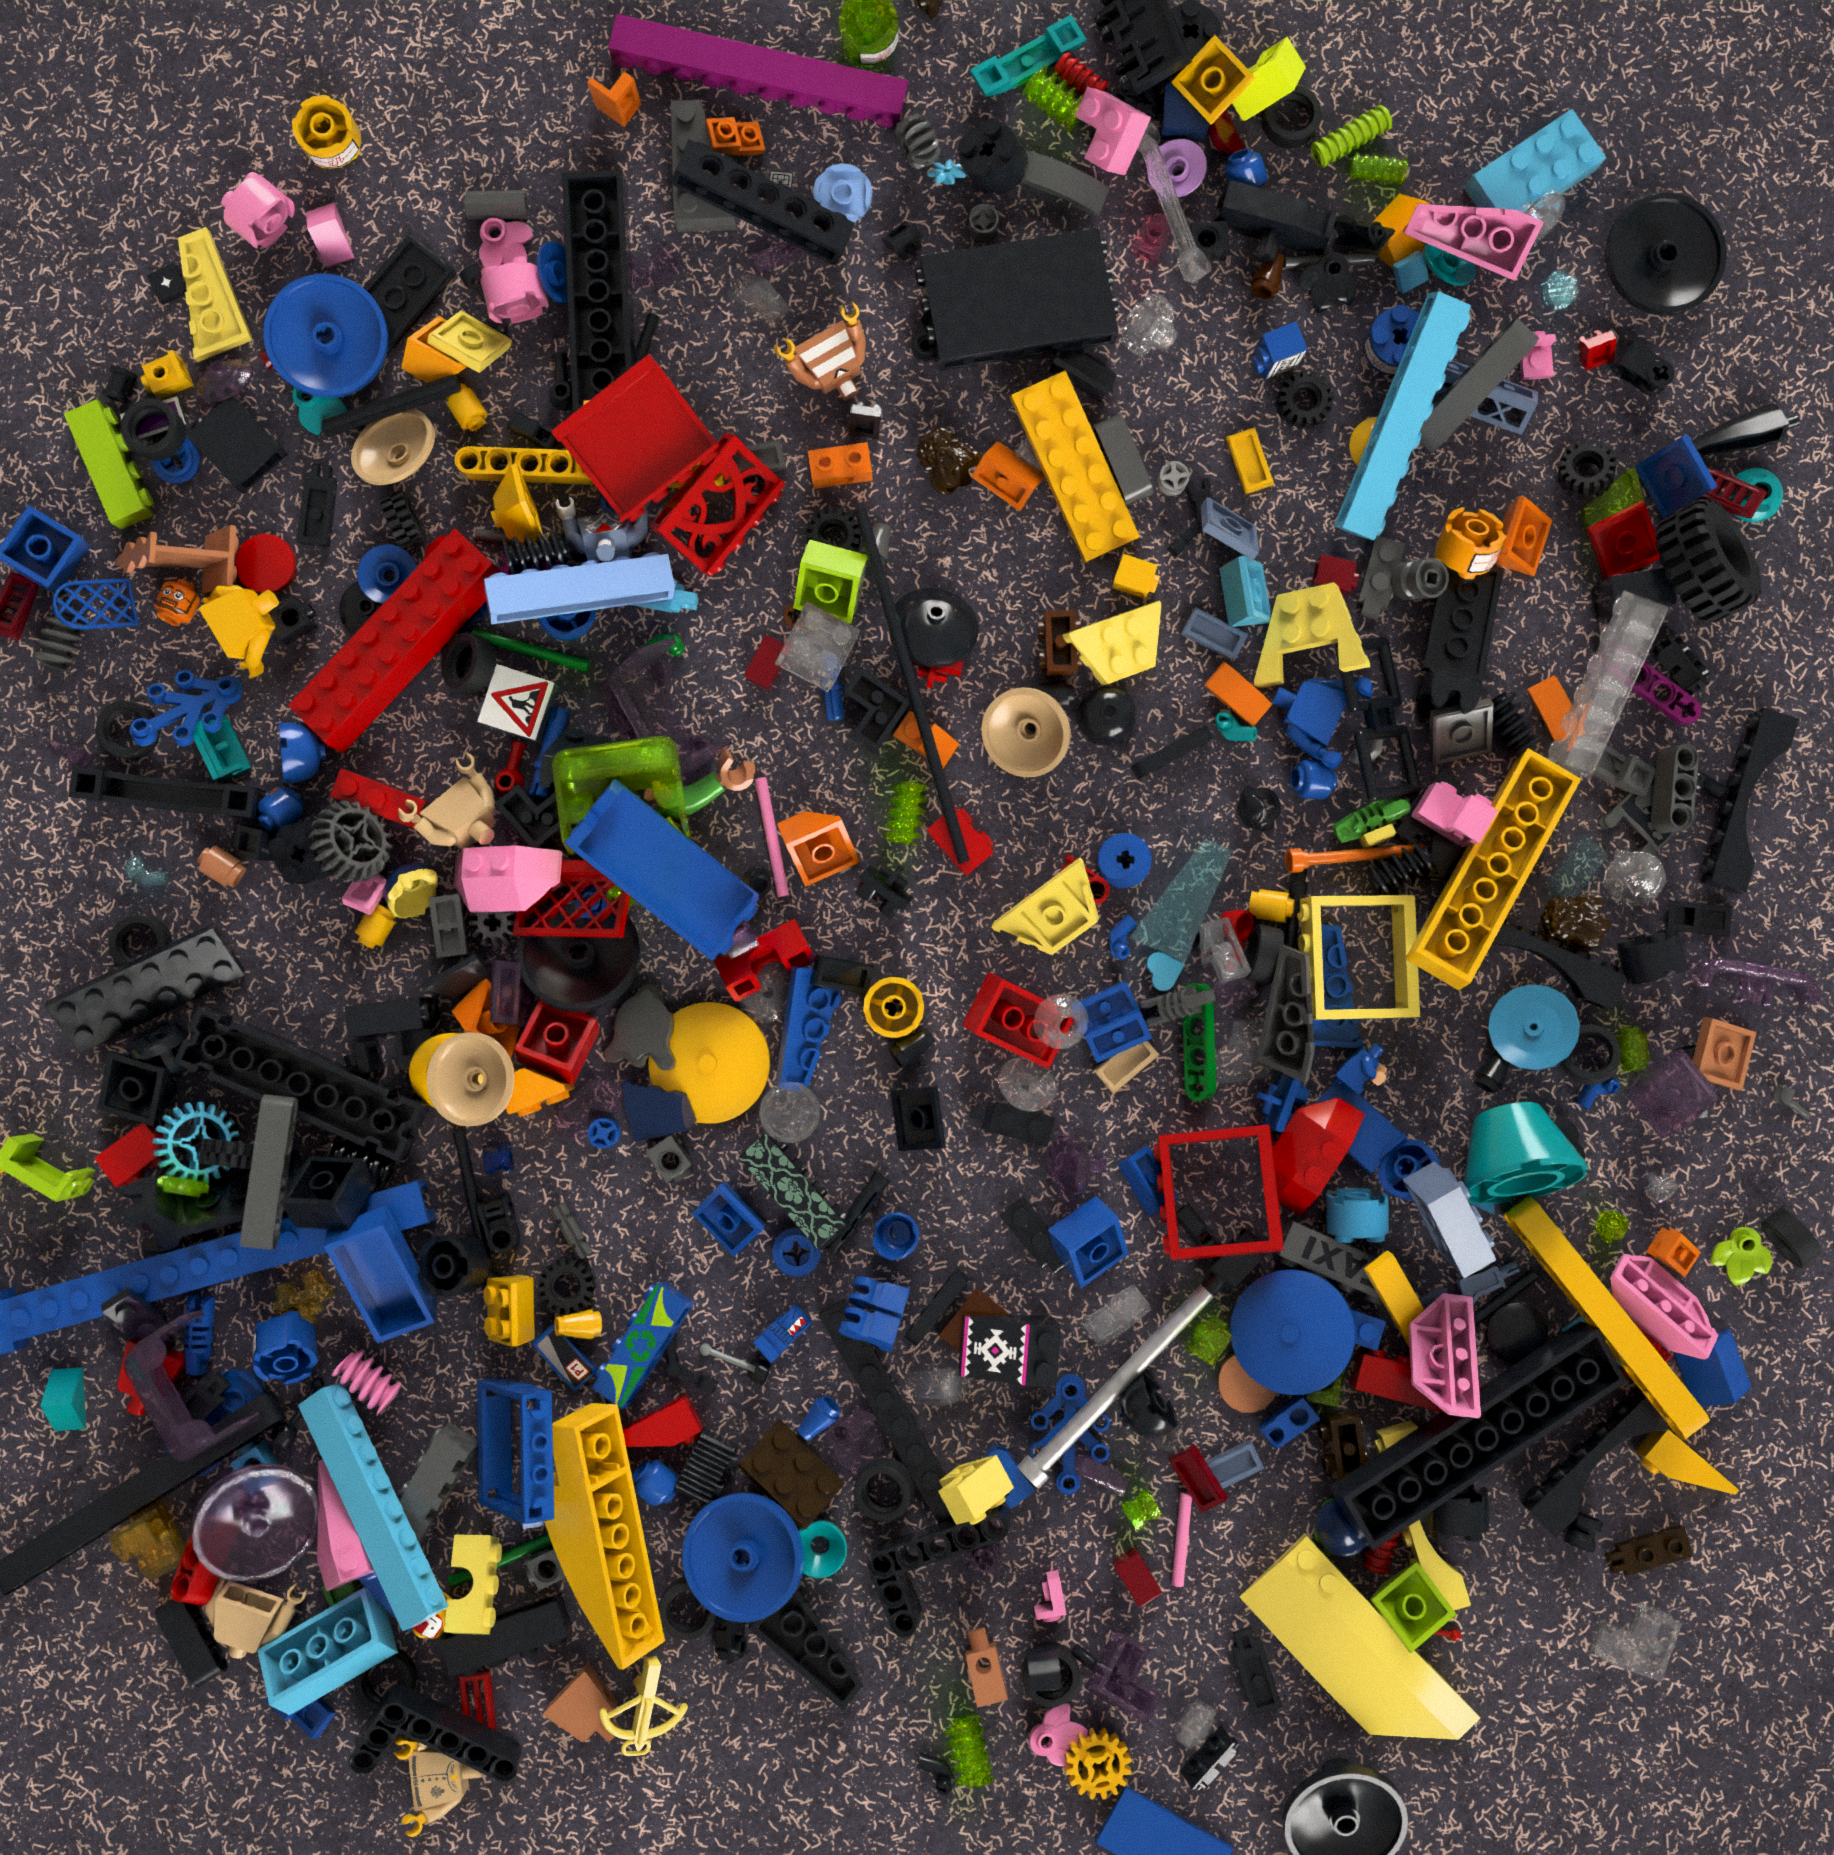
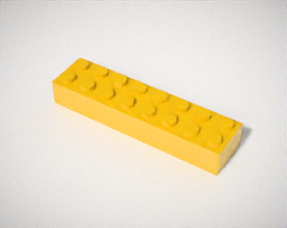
M1529 748L1515 759L1492 801L1491 806L1498 810V813L1481 841L1469 845L1465 849L1405 958L1407 961L1457 990L1471 983L1581 778Z

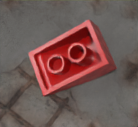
M988 972L962 1026L994 1044L1049 1069L1076 1015Z

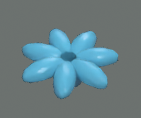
M951 159L946 161L945 166L941 163H934V170L927 173L929 177H936L935 184L942 182L945 185H953L955 178L966 177L965 172L961 171L963 170L961 164L954 165Z

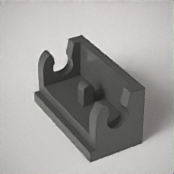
M460 894L429 898L436 957L439 959L469 955Z

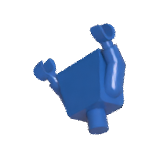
M1359 677L1357 682H1355L1357 693L1364 698L1370 699L1373 685L1368 678ZM1311 678L1308 681H1303L1297 687L1295 694L1279 687L1271 703L1287 710L1281 725L1286 728L1285 731L1288 737L1304 753L1318 760L1321 759V762L1330 769L1336 768L1343 759L1341 757L1342 754L1335 751H1327L1325 747L1328 745L1347 704L1342 680Z

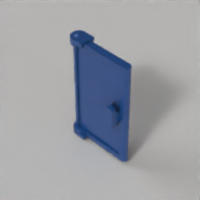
M1335 1076L1334 1080L1329 1084L1330 1087L1315 1103L1339 1097L1365 1113L1347 1154L1371 1175L1382 1163L1379 1158L1385 1148L1394 1141L1407 1138V1136L1394 1127L1361 1094L1358 1095L1341 1079Z

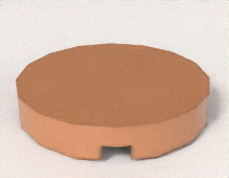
M1235 1353L1229 1355L1220 1366L1217 1387L1221 1397L1231 1408L1243 1413L1257 1412L1266 1408L1274 1400L1277 1392L1271 1391L1253 1380L1242 1368Z

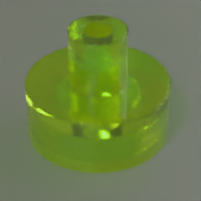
M1612 1210L1601 1211L1595 1223L1596 1231L1602 1235L1601 1239L1608 1243L1624 1238L1629 1227L1628 1219L1621 1213Z

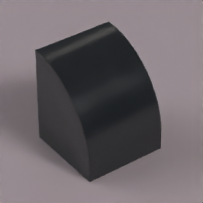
M1057 1646L1026 1649L1031 1692L1062 1689Z

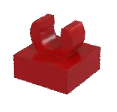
M1596 330L1594 331L1593 338L1588 340L1584 336L1580 337L1581 364L1586 371L1614 360L1617 338L1611 330L1605 333Z

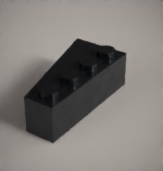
M799 1587L791 1599L778 1611L764 1619L749 1622V1629L842 1711L845 1710L863 1687L862 1678Z

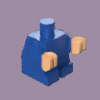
M1377 1042L1369 1049L1365 1046L1359 1048L1346 1057L1336 1069L1335 1075L1358 1095L1365 1089V1081L1371 1079L1377 1086L1381 1085L1386 1080L1385 1073L1387 1068L1380 1063L1378 1057L1385 1049Z

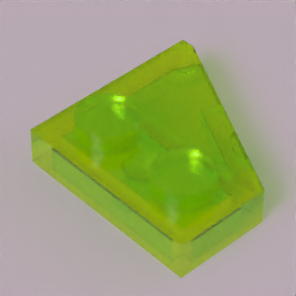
M1635 467L1628 469L1611 484V488L1608 491L1604 490L1602 496H1597L1580 511L1585 528L1640 501L1644 502Z

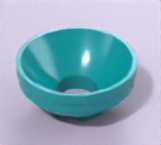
M1750 468L1735 476V478L1754 486L1757 483H1762L1767 486L1769 491L1768 497L1761 502L1751 519L1735 515L1736 517L1746 522L1758 523L1769 519L1778 511L1783 501V488L1779 479L1772 472L1763 468ZM1734 492L1730 501H1733L1738 492ZM1746 495V497L1740 504L1741 506H1745L1746 502L1750 498V495Z
M814 1520L806 1530H798L804 1548L803 1573L813 1578H825L835 1574L842 1567L847 1556V1542L842 1531L835 1524L825 1520ZM823 1536L828 1540L829 1549L825 1553L819 1554L812 1550L811 1541L815 1537Z

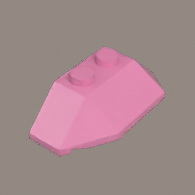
M516 845L463 848L456 855L454 887L460 894L469 912L525 911L551 887H555L560 883L562 851Z
M1622 1255L1610 1277L1612 1296L1631 1320L1666 1350L1703 1360L1709 1358L1718 1334L1714 1328H1711L1708 1316L1697 1297L1651 1257Z
M1442 1293L1408 1325L1411 1385L1448 1415L1480 1418L1481 1408L1473 1297Z

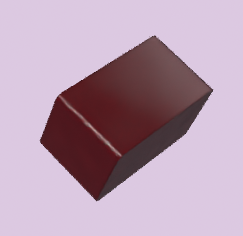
M766 635L744 674L746 680L766 691H770L791 653L789 647Z
M1136 1546L1112 1560L1116 1571L1139 1608L1163 1594L1161 1587Z

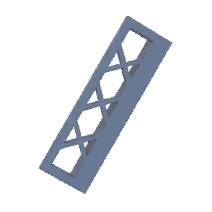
M1453 360L1448 362L1444 374H1446L1444 382L1450 384H1443L1441 389L1436 391L1432 400L1433 403L1441 396L1439 394L1444 393L1468 367L1467 365ZM1503 379L1487 396L1494 400L1497 408L1484 412L1477 407L1469 416L1522 435L1538 405V392ZM1512 408L1525 411L1519 424L1507 420L1504 412Z

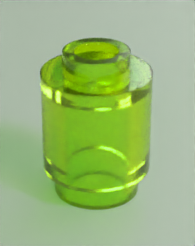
M1639 1026L1620 1028L1621 1033L1615 1034V1037L1620 1044L1621 1058L1619 1064H1622V1070L1636 1071L1648 1069L1647 1061H1650L1647 1032L1640 1031Z

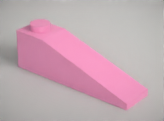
M1417 204L1404 234L1515 281L1544 221L1515 209Z
M322 1459L318 1461L317 1562L325 1589L330 1591L375 1571Z

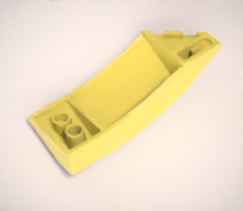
M1306 1533L1239 1596L1304 1668L1370 1735L1459 1740L1480 1719L1476 1712L1416 1649L1412 1653L1408 1652L1374 1605Z

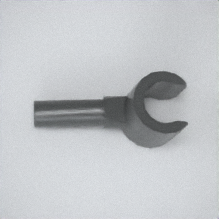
M1777 1085L1773 1100L1788 1106L1808 1120L1811 1117V1113L1792 1100L1796 1091L1789 1087Z

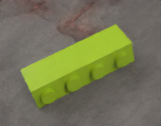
M96 399L63 413L110 523L122 530L154 516L150 507L154 505V501L149 491L141 486L139 479L142 478V473L136 462L131 461L127 451H130L131 448L124 442L122 433L119 434L116 428L119 420L112 407H107Z

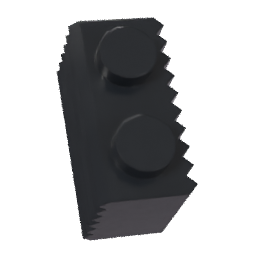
M704 1428L675 1489L706 1505L709 1504L711 1497L718 1499L725 1485V1482L720 1479L725 1470L731 1472L739 1456L734 1453L737 1444Z

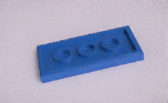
M1124 1786L1095 1838L1096 1844L1116 1855H1231L1233 1851L1232 1845L1128 1786Z

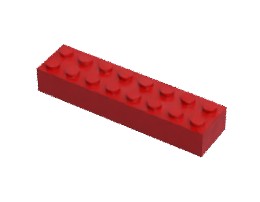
M454 528L288 706L324 743L343 754L486 602L484 579L489 578L493 574L503 572Z

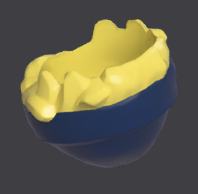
M413 862L394 869L387 878L383 890V897L391 914L394 917L405 919L424 915L426 908L430 907L429 898L436 897V888L438 887L437 873L420 862Z

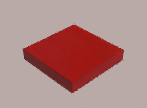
M1640 501L1585 528L1604 580L1612 575L1633 573L1659 560L1660 555L1656 549L1655 530L1645 502Z

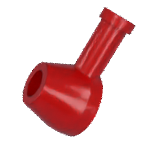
M516 741L511 742L512 748L507 767L500 770L494 778V787L499 795L504 796L517 784L524 788V777L518 770L526 744ZM509 776L511 784L508 787H504L502 780Z
M1246 910L1225 911L1220 917L1219 925L1223 931L1232 937L1228 965L1240 967L1243 966L1244 962L1242 960L1244 940L1249 937L1253 930L1254 917L1251 912Z

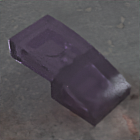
M742 920L736 927L732 937L735 942L728 953L732 959L759 945L749 922Z

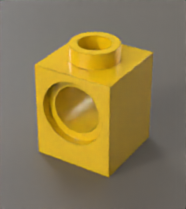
M1123 554L1111 588L1146 599L1148 593H1154L1158 585L1160 576L1155 574L1158 565Z

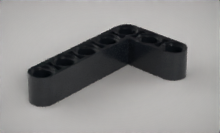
M999 1505L992 1509L989 1508L985 1512L987 1514L986 1518L974 1525H970L969 1522L956 1525L954 1520L951 1519L882 1542L876 1547L868 1559L867 1565L893 1633L903 1638L913 1635L923 1617L922 1607L908 1571L1003 1540L1013 1523V1515L1009 1508L1004 1505ZM990 1519H1000L1003 1522L1004 1527H994L990 1522ZM962 1528L972 1529L975 1537L970 1538L964 1535ZM934 1537L943 1538L947 1546L941 1547L937 1545ZM906 1546L914 1547L919 1555H910L906 1550ZM878 1556L887 1557L891 1565L882 1564ZM889 1585L898 1586L902 1594L892 1592ZM900 1614L909 1615L913 1622H905Z
M395 1684L387 1689L357 1735L349 1758V1766L352 1771L361 1775L371 1773L400 1732L500 1782H508L517 1775L522 1750L520 1744L514 1739L408 1686Z

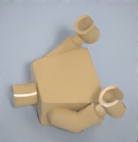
M466 753L468 760L471 762L468 767H462L457 759L456 765L458 771L467 774L470 779L467 780L465 777L460 779L421 811V817L417 814V805L412 800L405 801L406 806L413 811L412 813L406 814L398 808L400 820L403 822H413L415 824L413 828L433 845H455L463 849L470 847L476 841L481 845H487L494 838V831L491 829L496 823L492 815L496 808L494 805V793L481 772H476L474 758L469 753Z
M236 1562L231 1563L227 1574L222 1570L213 1596L205 1606V1612L211 1626L214 1627V1639L219 1643L228 1645V1654L233 1658H243L247 1652L256 1653L261 1644L266 1645L285 1632L296 1612L294 1610L296 1604L301 1603L307 1597V1588L301 1598H295L293 1596V1589L297 1583L292 1585L287 1591L288 1601L286 1605H283V1598L230 1580L226 1584L227 1578L234 1576L237 1572Z

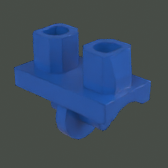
M1279 1074L1276 1084L1270 1083L1267 1094L1257 1093L1256 1098L1264 1100L1260 1112L1265 1113L1261 1125H1270L1271 1129L1283 1133L1286 1124L1293 1115L1290 1113L1293 1103L1296 1102L1304 1105L1307 1102L1310 1090L1300 1084L1301 1081Z

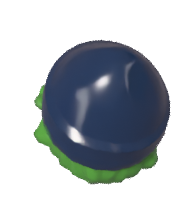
M1326 1499L1315 1519V1541L1322 1544L1323 1553L1326 1555L1332 1554L1340 1558H1354L1364 1549L1365 1544L1356 1536L1337 1500Z

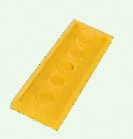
M1066 370L1012 394L1010 400L1083 562L1086 563L1140 537Z

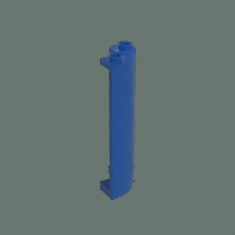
M615 778L591 806L585 817L580 820L564 843L711 961L719 953L725 955L735 942L732 937L736 927L742 920L748 922L758 910V907H756L759 897L758 893Z

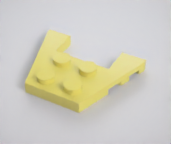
M1333 582L1277 595L1254 679L1255 687L1266 688L1284 684L1283 654L1338 643L1340 670L1347 672L1370 667L1369 659L1363 651L1362 642L1353 627L1352 618L1338 585Z

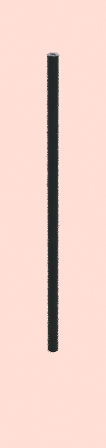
M859 509L855 511L856 519L958 864L970 861L867 509Z

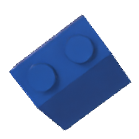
M1097 1196L1079 1206L1077 1210L1048 1229L1054 1250L1080 1288H1083L1129 1255L1118 1216Z

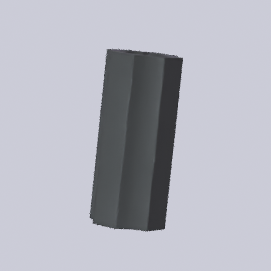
M526 190L466 191V194H464V205L468 220H487L489 218L528 219L529 202Z

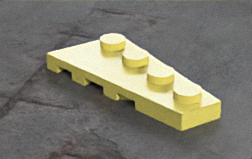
M207 227L179 237L182 272L187 292H185L186 303L189 306L191 320L189 321L190 334L193 335L194 348H192L194 359L200 362L253 341L210 231Z

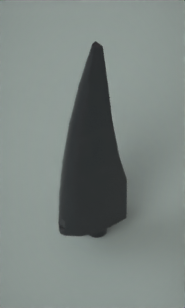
M1772 403L1726 421L1698 436L1692 442L1701 457L1732 451L1755 450L1783 441L1787 430L1798 427L1800 420L1797 415L1785 417L1782 410Z

